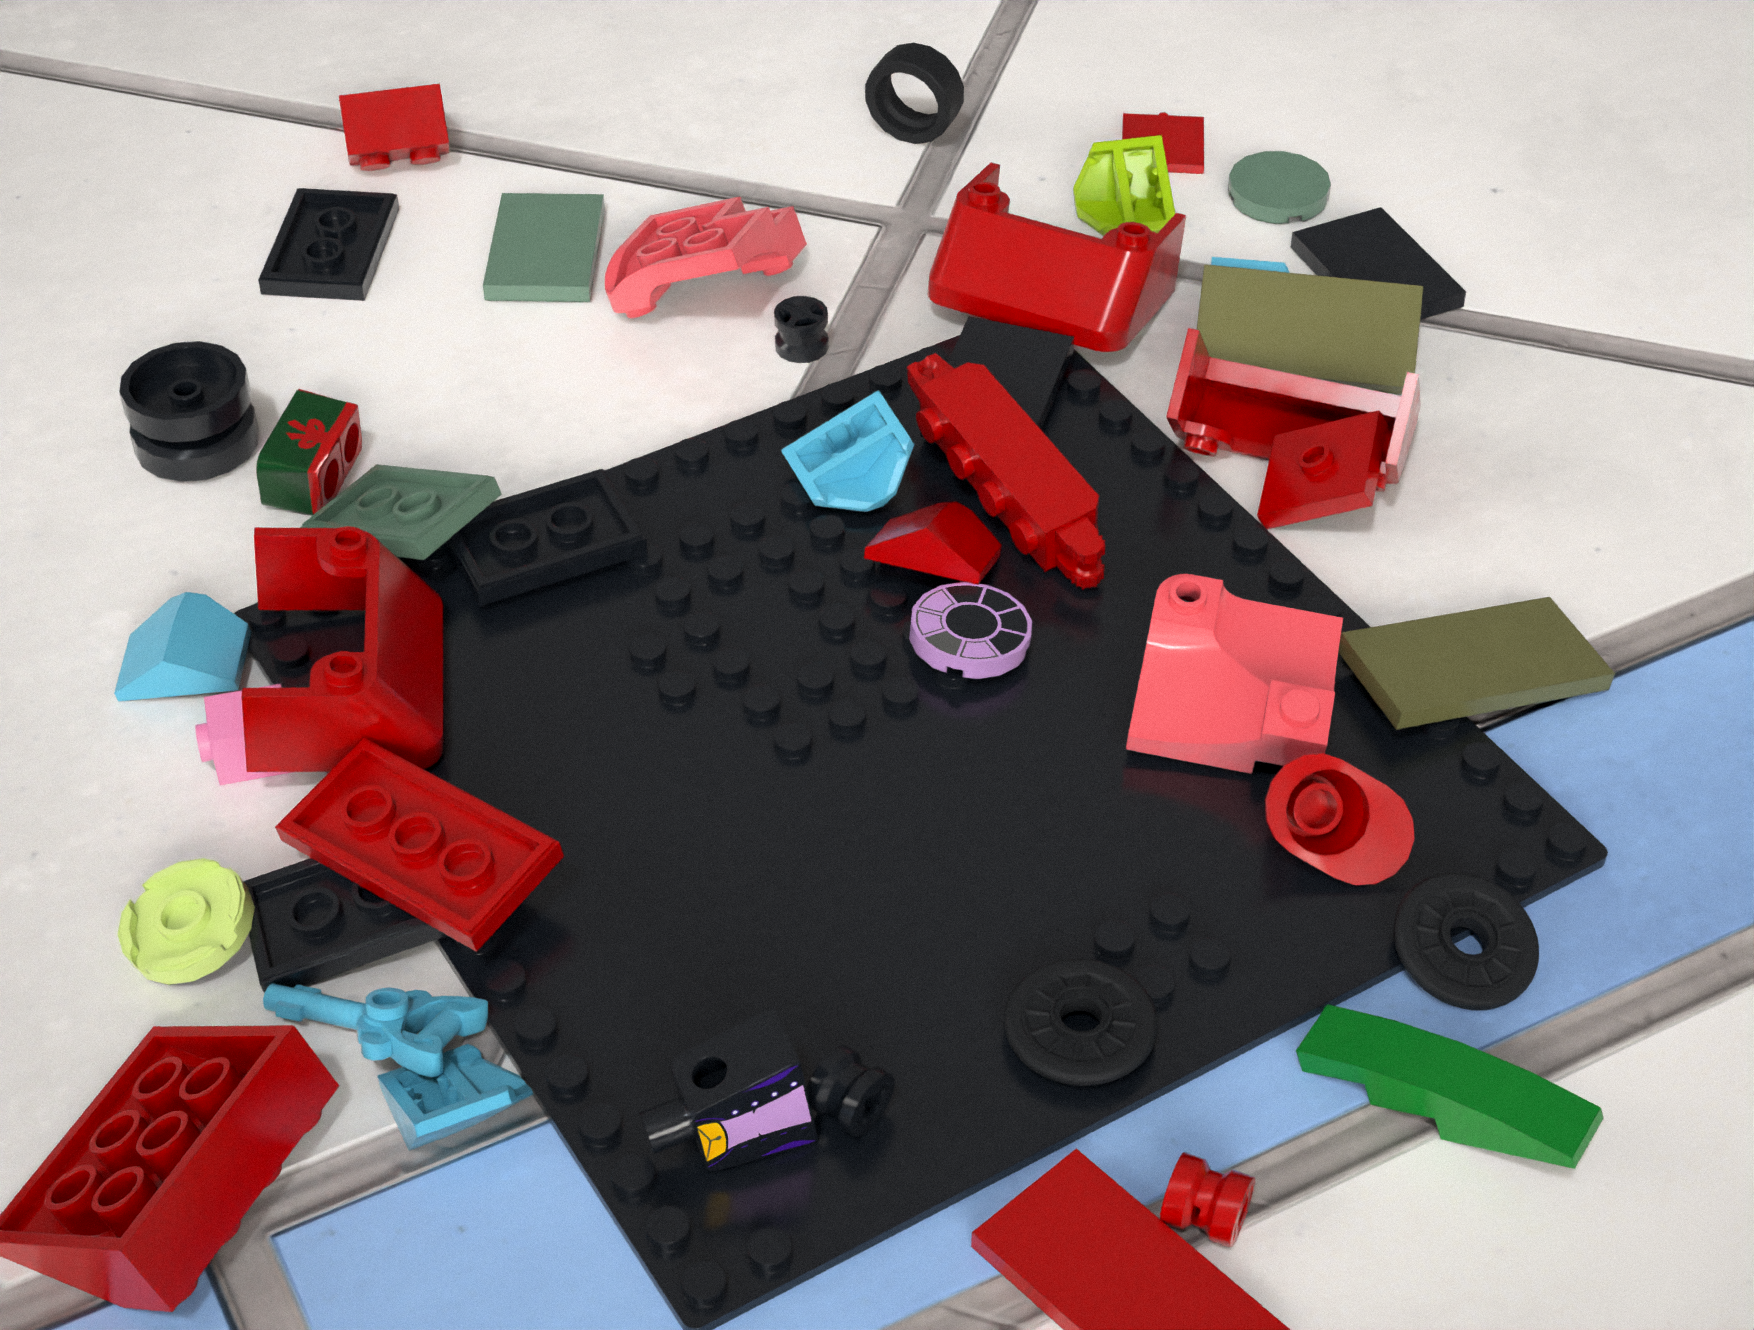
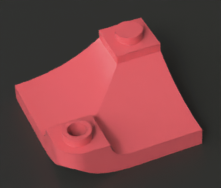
M739 196L650 215L613 254L605 274V290L615 313H626L628 318H636L653 311L657 307L656 302L668 290L672 282L740 268L743 274L763 271V274L766 276L779 274L793 266L792 261L807 243L794 206L771 211L769 207L745 211Z
M1178 574L1167 578L1160 584L1155 597L1126 750L1252 774L1255 761L1284 766L1303 754L1325 753L1335 697V674L1343 618L1242 599L1229 593L1224 587L1223 580L1193 574Z

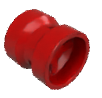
M1183 1152L1169 1180L1161 1207L1160 1220L1179 1229H1184L1190 1225L1198 1226V1228L1205 1230L1209 1240L1231 1248L1235 1244L1245 1221L1254 1192L1255 1177L1237 1170H1231L1225 1174L1213 1171L1206 1159Z

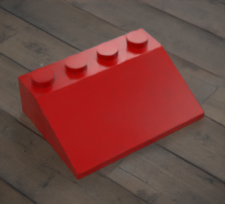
M294 1025L153 1026L0 1214V1257L123 1308L173 1312L180 1303L193 1293L198 1284V1277L221 1246L232 1239L241 1225V1219L263 1189L273 1183L282 1170V1163L302 1136L318 1123L322 1115V1109L339 1088V1084Z

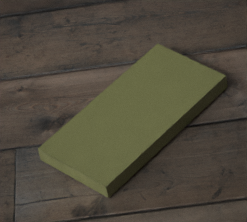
M1204 264L1196 330H1200L1208 354L1212 358L1385 393L1402 394L1407 372L1415 373L1423 286Z
M1551 597L1341 632L1338 650L1339 654L1396 730L1609 690L1615 675L1614 671Z

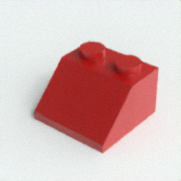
M440 83L339 95L350 166L360 164V169L363 171H375L390 167L391 160L410 158L411 164L424 165L438 162L441 160L440 154L449 153V139Z

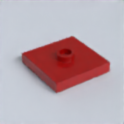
M1377 410L1275 435L1257 517L1266 529L1373 506L1388 425L1381 411Z

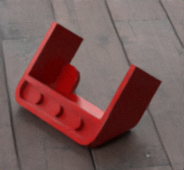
M992 162L988 164L957 193L929 273L928 298L937 305L991 321L1073 336L1074 345L1100 352H1115L1126 348L1175 292L1186 215L1176 213L1158 233L1150 231L1144 224L1125 222L1120 224L1118 228L1107 232L1102 239L1008 213L1010 198L1006 193L1000 191L998 186L1000 165Z
M1188 328L1166 418L1175 436L1185 441L1183 449L1204 456H1216L1218 449L1269 460L1275 435L1380 410L1388 425L1376 492H1384L1386 484L1399 483L1421 407L1419 374L1407 372L1402 395L1399 396L1212 358L1208 354L1200 330Z
M351 526L340 528L254 527L258 610H365L364 652L339 651L319 659L313 665L310 672V687L242 688L246 771L330 772L363 738L422 769L435 764L443 752V602L440 595L377 538L359 528Z

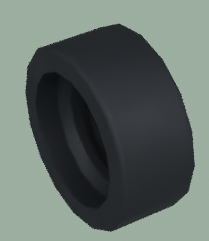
M914 42L901 44L887 52L871 71L865 83V102L872 118L883 131L900 141L913 144L927 143L942 135L958 115L964 103V85L958 70L944 54L931 46ZM901 72L913 75L923 81L935 96L938 112L925 114L905 105L894 90L891 75Z

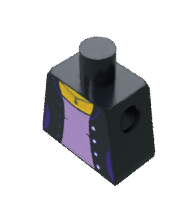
M776 1007L766 1010L675 1056L669 1066L678 1098L639 1112L643 1128L654 1154L694 1139L706 1170L713 1172L819 1142L801 1062Z

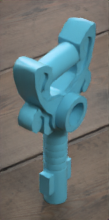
M272 983L267 987L263 997L264 1008L276 1012V1017L299 1022L305 1018L357 1030V1039L359 1044H361V1053L364 1058L374 1061L391 1057L402 1067L427 1077H437L443 1074V1048L456 1035L465 1037L479 1033L485 1029L488 1019V1001L484 999L463 996L432 997L430 993L423 990L405 992L397 988H381L369 993L365 999L366 1003L324 995L321 993V989L298 984L292 988Z

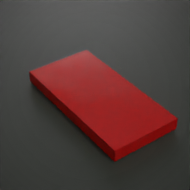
M363 738L275 826L282 842L476 952L564 857L559 841L366 738Z
M1078 1149L1073 1150L972 1232L971 1247L1063 1330H1290Z

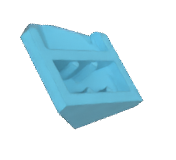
M878 390L781 449L815 506L868 512L883 507L897 494L914 444Z
M185 592L170 598L130 634L114 692L118 702L239 690L251 636L248 623L205 594Z
M470 1044L443 1052L444 1071L443 1074L437 1077L423 1076L404 1067L377 1076L380 1089L408 1151L472 1127L533 1095V1091L519 1075L483 1059L480 1050Z

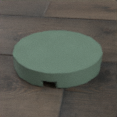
M1263 151L1248 155L1234 164L1229 174L1228 194L1229 197L1231 195L1234 198V206L1243 214L1258 221L1283 224L1289 223V217L1302 215L1301 221H1305L1322 212L1329 200L1331 182L1328 172L1312 159L1285 151Z

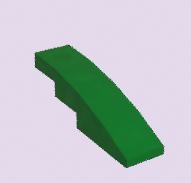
M1326 1005L1296 1049L1302 1071L1365 1084L1370 1104L1373 1106L1434 1118L1441 1140L1575 1169L1604 1119L1601 1107L1531 1071L1462 1042L1392 1019L1338 1006Z

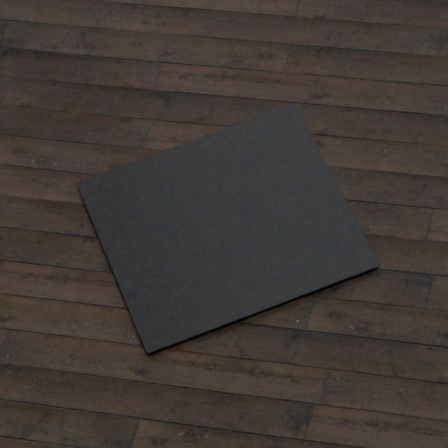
M960 335L604 470L646 537L648 552L646 555L480 607L445 543L425 560L398 557L435 590L443 602V752L435 764L424 770L559 841L564 853L561 861L477 952L449 936L434 940L469 997L488 1001L487 1025L521 1078L532 1089L533 1097L683 1330H713L1321 1014L1327 1004L1336 1006L1405 970L1394 942L1395 915L1406 893L1424 879L1443 873H1465L1479 876L1502 887L1524 908L1594 872L1605 864L1608 854L1607 848L1467 716L1396 730L1339 652L1334 684L1335 697L1325 754L1342 759L1387 785L1404 800L1413 818L1415 840L1408 860L1395 875L1377 884L1353 885L1335 879L1291 854L1273 838L1266 822L1265 798L1272 779L1283 766L1255 761L1252 774L1126 750L1155 597L1160 584L1167 578L1178 574H1193L1223 580L1226 590L1242 599L1342 617L1341 632L1370 628V626L1075 349L1041 430L1099 495L1097 526L1099 535H1102V540H1105V555L1099 559L1104 564V579H1101L1097 587L1084 589L1080 586L1076 587V584L1071 583V579H1067L1057 566L1045 572L1030 553L1027 555L1021 553L1014 544L1008 527L998 516L992 517L986 512L976 489L966 478L961 480L955 475L949 465L947 455L936 442L929 443L924 437H920V429L916 420V413L920 411V402L908 383L907 366L914 362H920L926 356L935 353L948 362ZM879 390L914 444L897 494L883 507L868 512L815 506L781 449ZM954 501L971 509L1002 545L1000 557L979 584L989 585L1009 593L1024 605L1032 620L1030 646L1026 650L1025 658L1018 667L1000 676L972 679L962 677L963 670L953 669L948 666L947 673L934 669L916 654L909 640L913 606L924 593L940 585L964 581L864 559L865 547L890 519L937 503ZM257 602L234 613L248 623L251 636L247 650L270 685L281 684L282 688L310 687L311 669L322 657L339 651L364 652L365 610H258ZM1460 926L1450 929V937L1453 944L1475 933L1466 927ZM1066 959L1101 961L1125 971L1145 988L1157 1012L1158 1032L1151 1052L1135 1070L1117 1080L1091 1086L1069 1085L1043 1077L1026 1066L1018 1058L1007 1040L1004 1029L1005 1006L1009 995L1020 980L1043 965ZM776 1007L801 1062L806 1088L816 1067L823 1058L834 1048L841 1045L849 1046L858 1052L862 1059V1064L869 1069L873 1067L883 1068L892 1074L895 1079L894 1092L890 1103L877 1123L865 1134L859 1137L851 1136L841 1129L838 1117L832 1113L819 1114L811 1109L819 1142L716 1172L706 1170L694 1139L654 1154L639 1116L641 1111L678 1098L669 1066L675 1056ZM1074 1011L1062 1018L1063 1023L1067 1027L1076 1031H1089L1100 1024L1094 1015L1085 1011Z

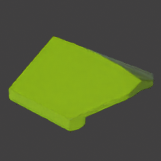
M1162 135L1093 143L1073 187L1077 217L1103 236L1125 222L1141 223L1146 225L1150 231L1158 233L1176 214Z

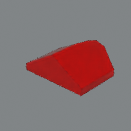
M956 501L943 502L890 519L865 547L864 559L979 585L1000 557L1002 545L971 509Z

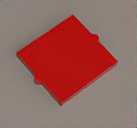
M1161 112L1159 115L1123 113L1122 139L1162 135L1168 173H1204V117L1168 115L1165 112Z

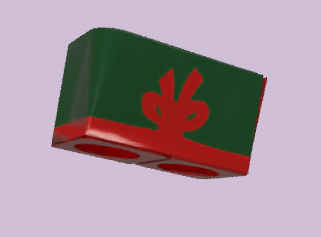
M299 388L296 390L257 459L256 474L262 505L314 515L337 496L345 478L362 450V434L357 404L333 399Z

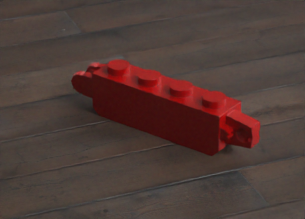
M935 353L926 356L920 362H914L907 366L908 383L920 402V411L916 413V420L922 435L929 443L936 442L947 455L949 465L955 475L961 480L966 478L976 489L986 512L992 517L998 516L1010 530L1012 540L1018 550L1024 555L1030 553L1045 572L1057 566L1067 579H1071V583L1076 584V587L1080 586L1082 589L1097 587L1101 579H1104V564L1099 559L1105 555V540H1102L1103 536H1100L1098 531L1099 495L984 365L968 362L954 369Z

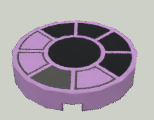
M968 582L946 584L924 593L913 606L909 640L916 654L934 669L947 673L948 666L953 669L963 670L962 677L972 679L1000 676L1020 665L1025 658L1026 650L1030 646L1032 620L1024 605L1007 592L985 584L977 585Z

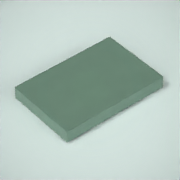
M502 193L483 281L484 299L488 301L590 302L605 212L604 194Z
M376 464L306 520L300 528L356 527L372 534L397 557L425 560L501 496L502 493L495 477L488 475Z

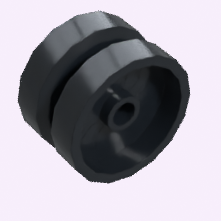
M201 341L180 342L153 349L131 363L121 376L119 393L125 416L130 423L129 433L134 453L142 468L159 478L180 482L198 481L228 473L250 457L258 445L259 428L254 406L250 402L251 389L247 370L238 354L218 344Z

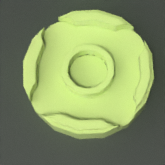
M205 858L181 861L155 873L142 884L146 891L139 896L135 904L131 899L128 901L121 913L117 935L124 956L146 979L168 985L192 982L218 970L239 951L252 928L255 906L248 887L231 868L229 870L228 868L221 867L217 861Z

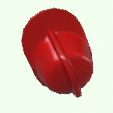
M1325 753L1303 754L1286 763L1272 779L1265 798L1266 822L1273 838L1291 854L1335 879L1353 885L1377 884L1395 875L1409 858L1415 840L1413 818L1404 800L1387 785L1342 759Z

